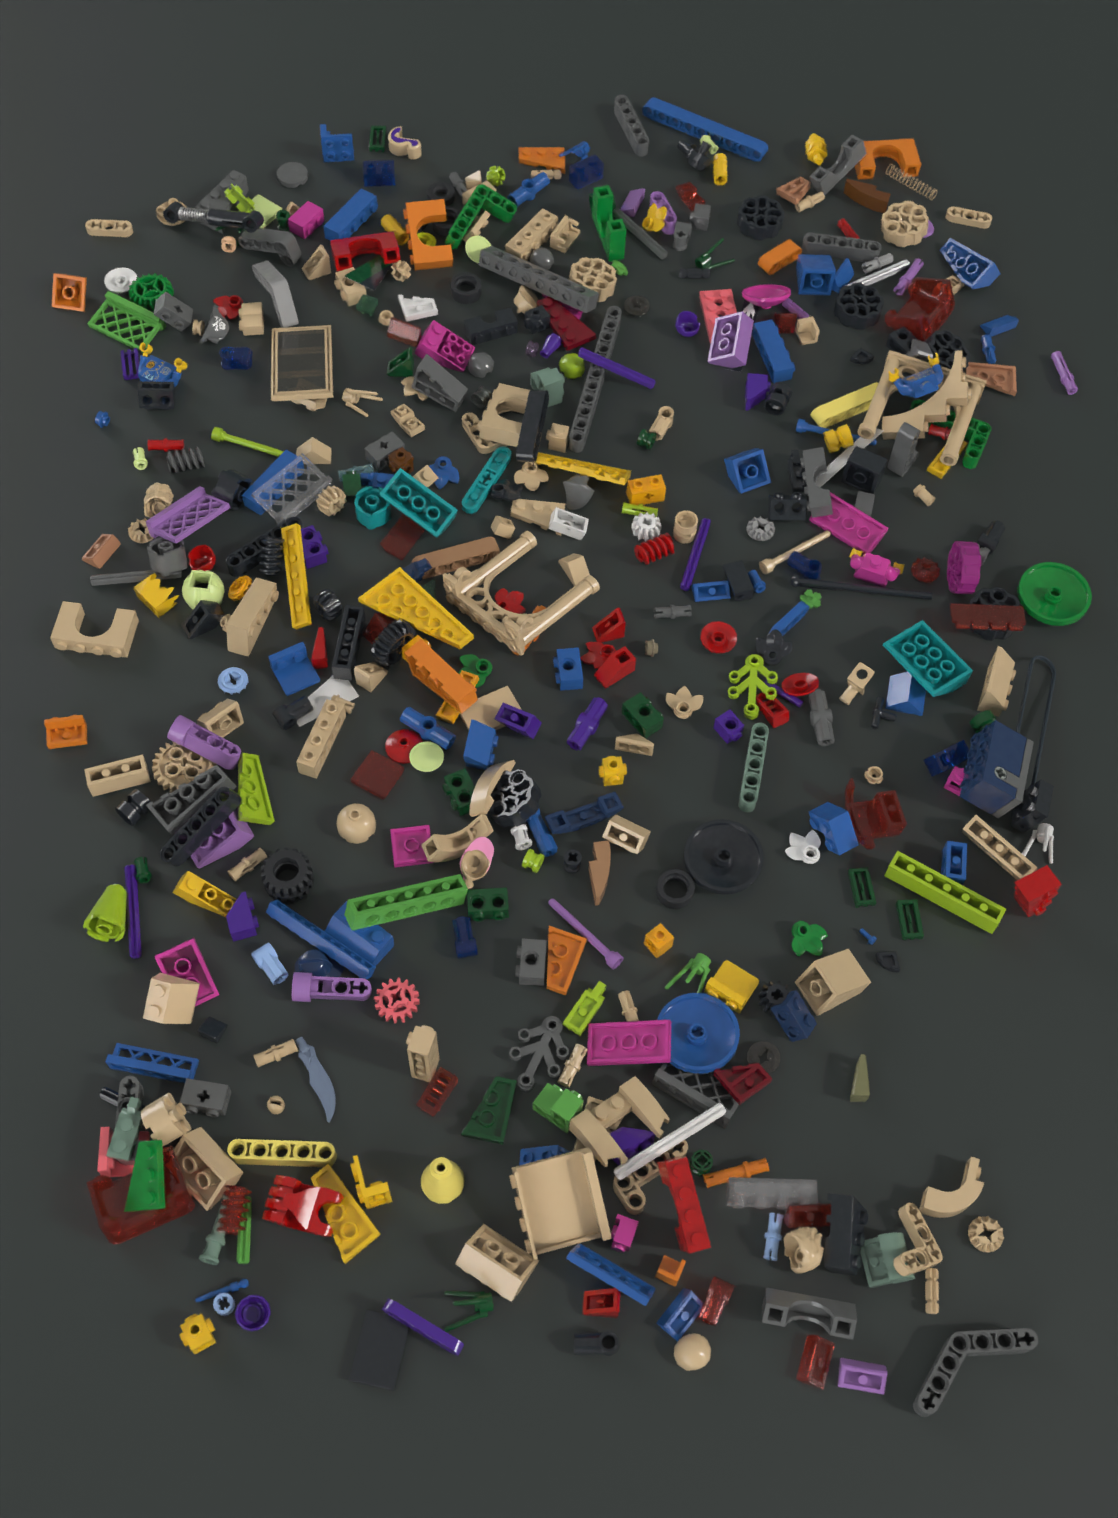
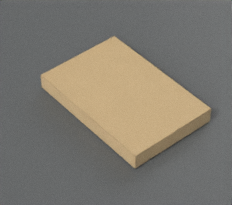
M505 686L478 698L465 712L460 713V716L468 730L471 719L497 730L505 726L494 719L502 703L520 710L522 709L509 687Z

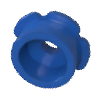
M99 411L95 417V424L99 425L100 428L107 426L110 422L108 412Z

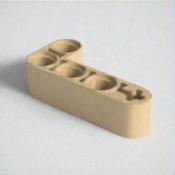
M683 1140L675 1146L677 1149H682L681 1153L678 1150L673 1152L674 1147L658 1157L667 1160L670 1159L669 1154L671 1153V1158L685 1157L688 1144ZM654 1159L641 1167L646 1170V1176H639L635 1171L622 1179L629 1183V1186L626 1188L620 1187L617 1183L619 1179L616 1176L614 1178V1192L627 1212L632 1215L640 1214L646 1203V1197L640 1187L660 1175L658 1165ZM637 1198L640 1200L641 1205L634 1207L630 1204L629 1200Z

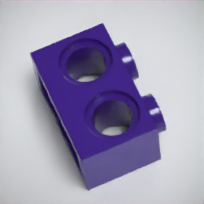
M313 525L302 528L301 536L306 568L309 569L327 563L326 555L329 553L326 545L321 543L322 537L320 532L316 531Z

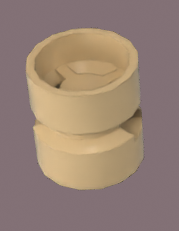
M684 510L676 515L673 537L677 542L687 544L695 539L698 525V517L695 513Z

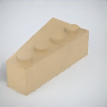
M255 578L226 623L228 651L249 657L274 602L278 599L279 592L277 591L276 583Z

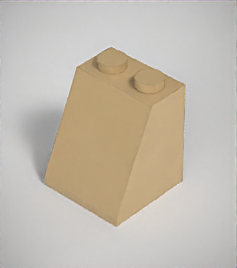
M849 949L815 960L795 981V984L816 1016L860 994L871 983Z

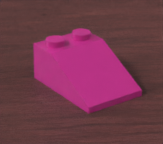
M191 938L154 956L163 974L200 983L195 1006L219 995L195 938Z

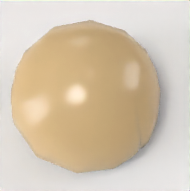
M696 1333L687 1334L680 1338L674 1346V1357L677 1364L687 1371L698 1370L706 1366L710 1360L711 1347L704 1336Z

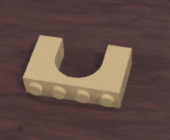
M499 383L497 389L493 390L492 400L489 399L487 410L483 412L482 421L479 420L478 422L479 438L517 447L522 423L502 418L499 414L508 411L524 414L530 390Z
M62 602L50 637L55 648L59 650H73L79 653L88 652L96 655H111L116 658L128 657L139 622L134 610L117 608L109 630L102 635L88 637L79 633L85 615L81 603Z

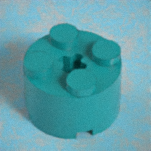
M368 486L356 494L354 503L357 520L368 529L380 527L391 519V505L379 496L383 490L380 487L376 489L373 486Z

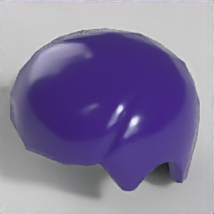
M690 311L679 313L675 323L679 334L684 337H692L698 333L700 328L696 314Z
M259 1295L245 1297L238 1303L235 1311L237 1323L244 1330L249 1331L263 1328L268 1323L271 1314L269 1303L264 1297Z

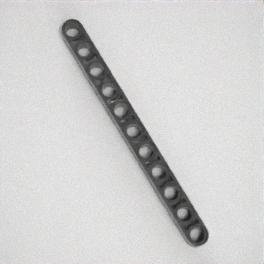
M610 306L607 309L594 352L607 359L611 358L621 324L622 310L619 307ZM593 363L590 365L570 431L569 449L575 453L583 451L607 372V369Z

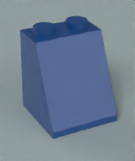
M799 254L796 264L798 294L830 295L836 273L831 256Z

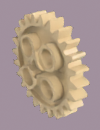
M173 742V745L165 743L166 749L160 747V753H155V759L152 760V771L158 785L163 784V790L170 788V793L179 789L178 786L183 783L188 784L193 781L194 777H190L191 775L198 776L214 767L216 763Z

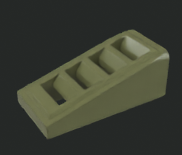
M861 1054L856 1063L850 1102H866L870 1096L865 1054Z

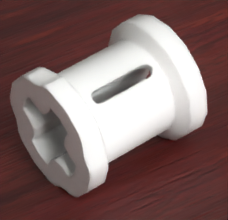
M524 824L515 826L510 830L515 838V848L517 850H524L532 846V840L529 839L527 834V826Z

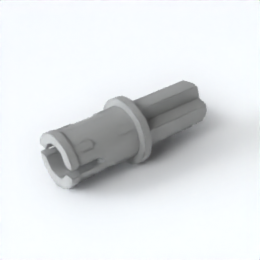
M888 253L863 263L862 269L868 267L863 272L868 273L875 269H881L882 266L892 263L893 255Z

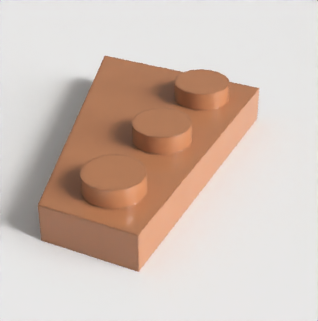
M968 362L969 366L965 369V374L986 380L985 386L1013 396L1016 395V366Z

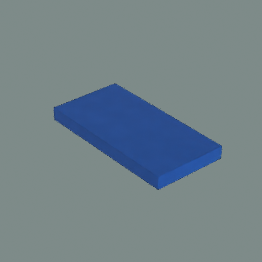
M578 1243L566 1258L644 1306L648 1304L656 1290L652 1285L581 1243Z

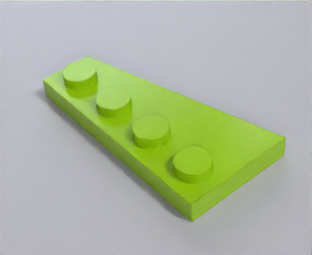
M242 753L238 761V794L241 796V802L238 806V821L271 825L275 820L259 755Z

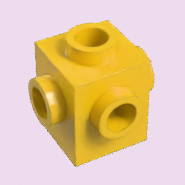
M608 756L602 758V766H599L600 778L603 777L604 786L623 784L624 775H627L626 763H622V757Z
M193 1314L184 1320V1324L180 1325L183 1331L179 1334L184 1346L189 1345L194 1354L216 1343L212 1334L215 1328L210 1318L205 1319L202 1314Z

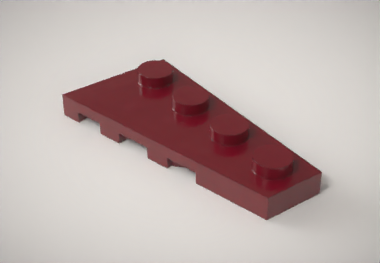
M548 296L536 301V306L543 305L550 315V326L555 334L561 338V343L567 351L596 339V334L557 300Z

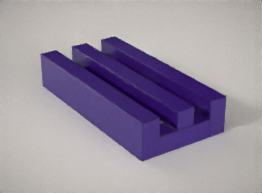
M137 348L134 351L128 349L127 352L120 350L124 380L139 378V353ZM132 356H135L137 374L133 373ZM125 357H128L130 375H127Z

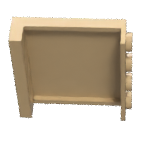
M589 1147L512 1167L513 1175H509L512 1189L516 1188L518 1194L517 1197H514L517 1211L521 1210L523 1218L519 1219L522 1232L527 1233L528 1240H524L527 1254L531 1253L534 1260L537 1259L538 1254L601 1237L603 1241L612 1239L594 1158Z

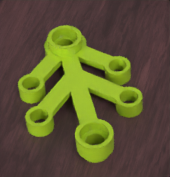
M757 654L748 656L745 660V666L741 669L729 673L730 682L738 683L740 678L750 671V676L737 687L732 686L728 689L729 698L736 699L740 693L749 687L748 704L744 707V716L750 720L756 719L759 715V708L756 705L757 687L765 694L768 700H774L777 697L776 689L768 687L757 677V674L760 672L766 677L769 684H775L778 681V675L776 672L769 671L763 666L764 660Z

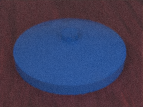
M688 993L678 996L666 1004L658 1016L657 1020H671L670 1064L682 1071L695 1074L713 1072L726 1065L737 1050L740 1037L737 1018L729 1006L714 996L703 993Z

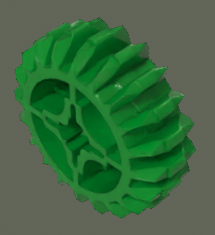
M148 273L147 276L142 274L141 278L136 277V281H132V285H129L128 294L131 302L154 313L156 299L165 292L174 296V290L167 277H163L162 274L157 276L156 273L153 275Z

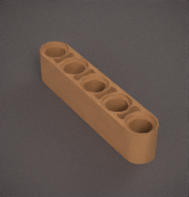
M486 537L416 556L412 563L424 558L430 562L432 568L426 571L422 577L426 579L456 571L460 567L467 568L486 563L498 555L500 549L494 537Z

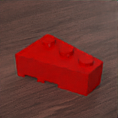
M1046 865L1014 882L1016 885L1014 887L1016 890L1014 898L1028 918L1034 914L1039 916L1053 902L1051 899L1058 894L1057 891L1062 884L1049 866Z

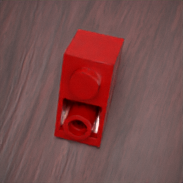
M624 646L611 654L594 676L606 689L635 671L636 658Z

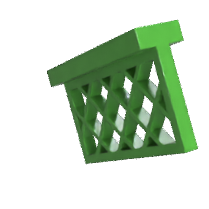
M110 291L104 295L106 300L88 322L89 327L133 349L137 348L141 353L140 346L135 344V340L143 338V343L147 347L159 330L163 331L166 327L164 321L155 316L153 312ZM108 306L112 307L114 310L112 312L105 313V310ZM123 313L127 315V318L118 320L117 315ZM115 316L116 321L107 323L106 318ZM104 319V324H95L97 320ZM131 321H140L139 325L131 326ZM128 322V328L120 329L119 324ZM117 325L116 331L110 332L108 330V327ZM153 327L151 332L145 333L144 328ZM142 329V334L133 336V331ZM130 332L131 337L122 338L121 334Z

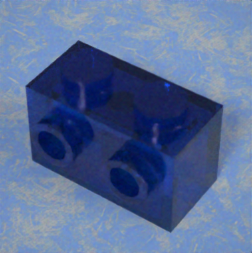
M595 154L570 165L569 181L578 190L602 179L604 163Z
M394 160L363 161L364 186H395Z

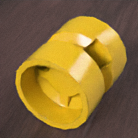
M847 424L837 427L836 431L831 429L823 432L829 453L839 451L840 447L845 449L854 445Z

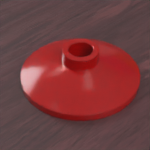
M716 621L704 626L700 639L707 650L713 653H726L735 647L737 634L729 624Z
M796 673L788 676L782 682V690L792 696L810 694L819 686V679L811 673Z
M402 729L395 731L387 738L385 750L391 760L402 764L411 763L409 756L412 748L423 741L416 732Z

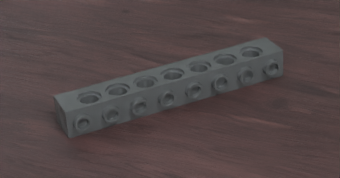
M494 246L481 250L479 266L582 312L587 313L596 309L599 297L598 292Z

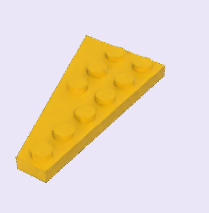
M538 452L536 460L537 465L545 464L551 468H560L579 473V476L587 475L600 481H609L625 485L631 475L630 470Z

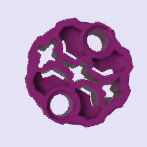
M955 541L952 544L947 566V581L951 593L973 594L980 579L981 555L977 543Z

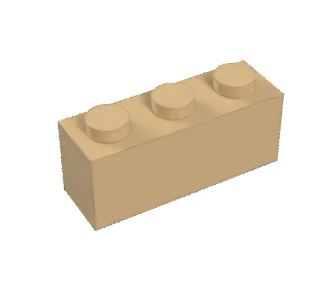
M143 754L84 769L87 785L93 797L151 782L148 766Z

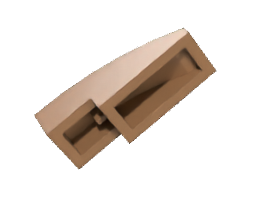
M609 840L593 843L594 861H589L588 871L595 906L600 904L608 883L611 856Z

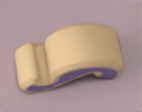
M395 127L390 131L388 142L389 150L392 154L396 156L408 155L409 159L421 157V143L419 140L402 138V127Z

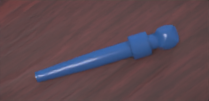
M242 1279L238 1283L237 1281L230 1283L229 1286L195 1298L196 1303L216 1297L221 1293L235 1292L241 1287L246 1288L249 1286V1282L247 1279Z

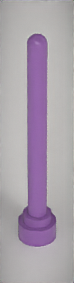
M555 899L549 900V905L606 957V964L612 970L621 964L624 957L618 952L610 951Z

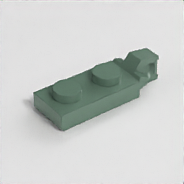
M130 1097L127 1108H122L106 1154L107 1157L130 1161L142 1124L141 1111H139L142 1101L139 1098Z

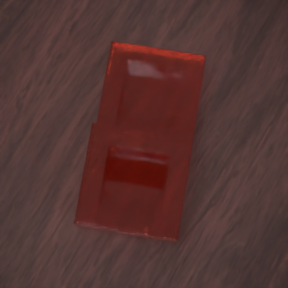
M686 182L676 186L679 196L691 211L695 209V203L705 205V200L697 194V188L692 183Z

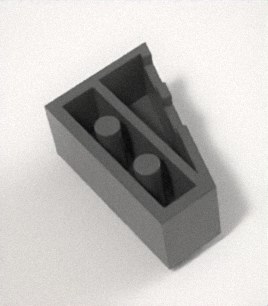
M428 354L424 356L418 365L412 383V388L454 412L458 410L468 391V388Z

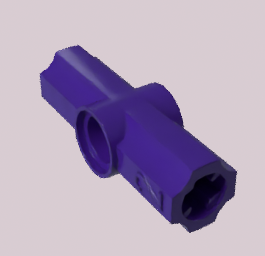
M594 697L586 711L579 715L575 728L567 739V744L576 751L581 750L589 736L596 732L600 719L608 708V704L604 699Z

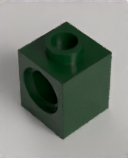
M346 471V475H342L344 494L346 497L356 496L357 492L362 489L361 475L357 474L356 471Z

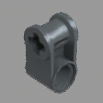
M676 221L673 248L676 251H684L687 248L692 232V223Z

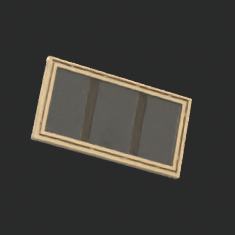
M331 325L273 328L271 330V400L287 401L333 398Z

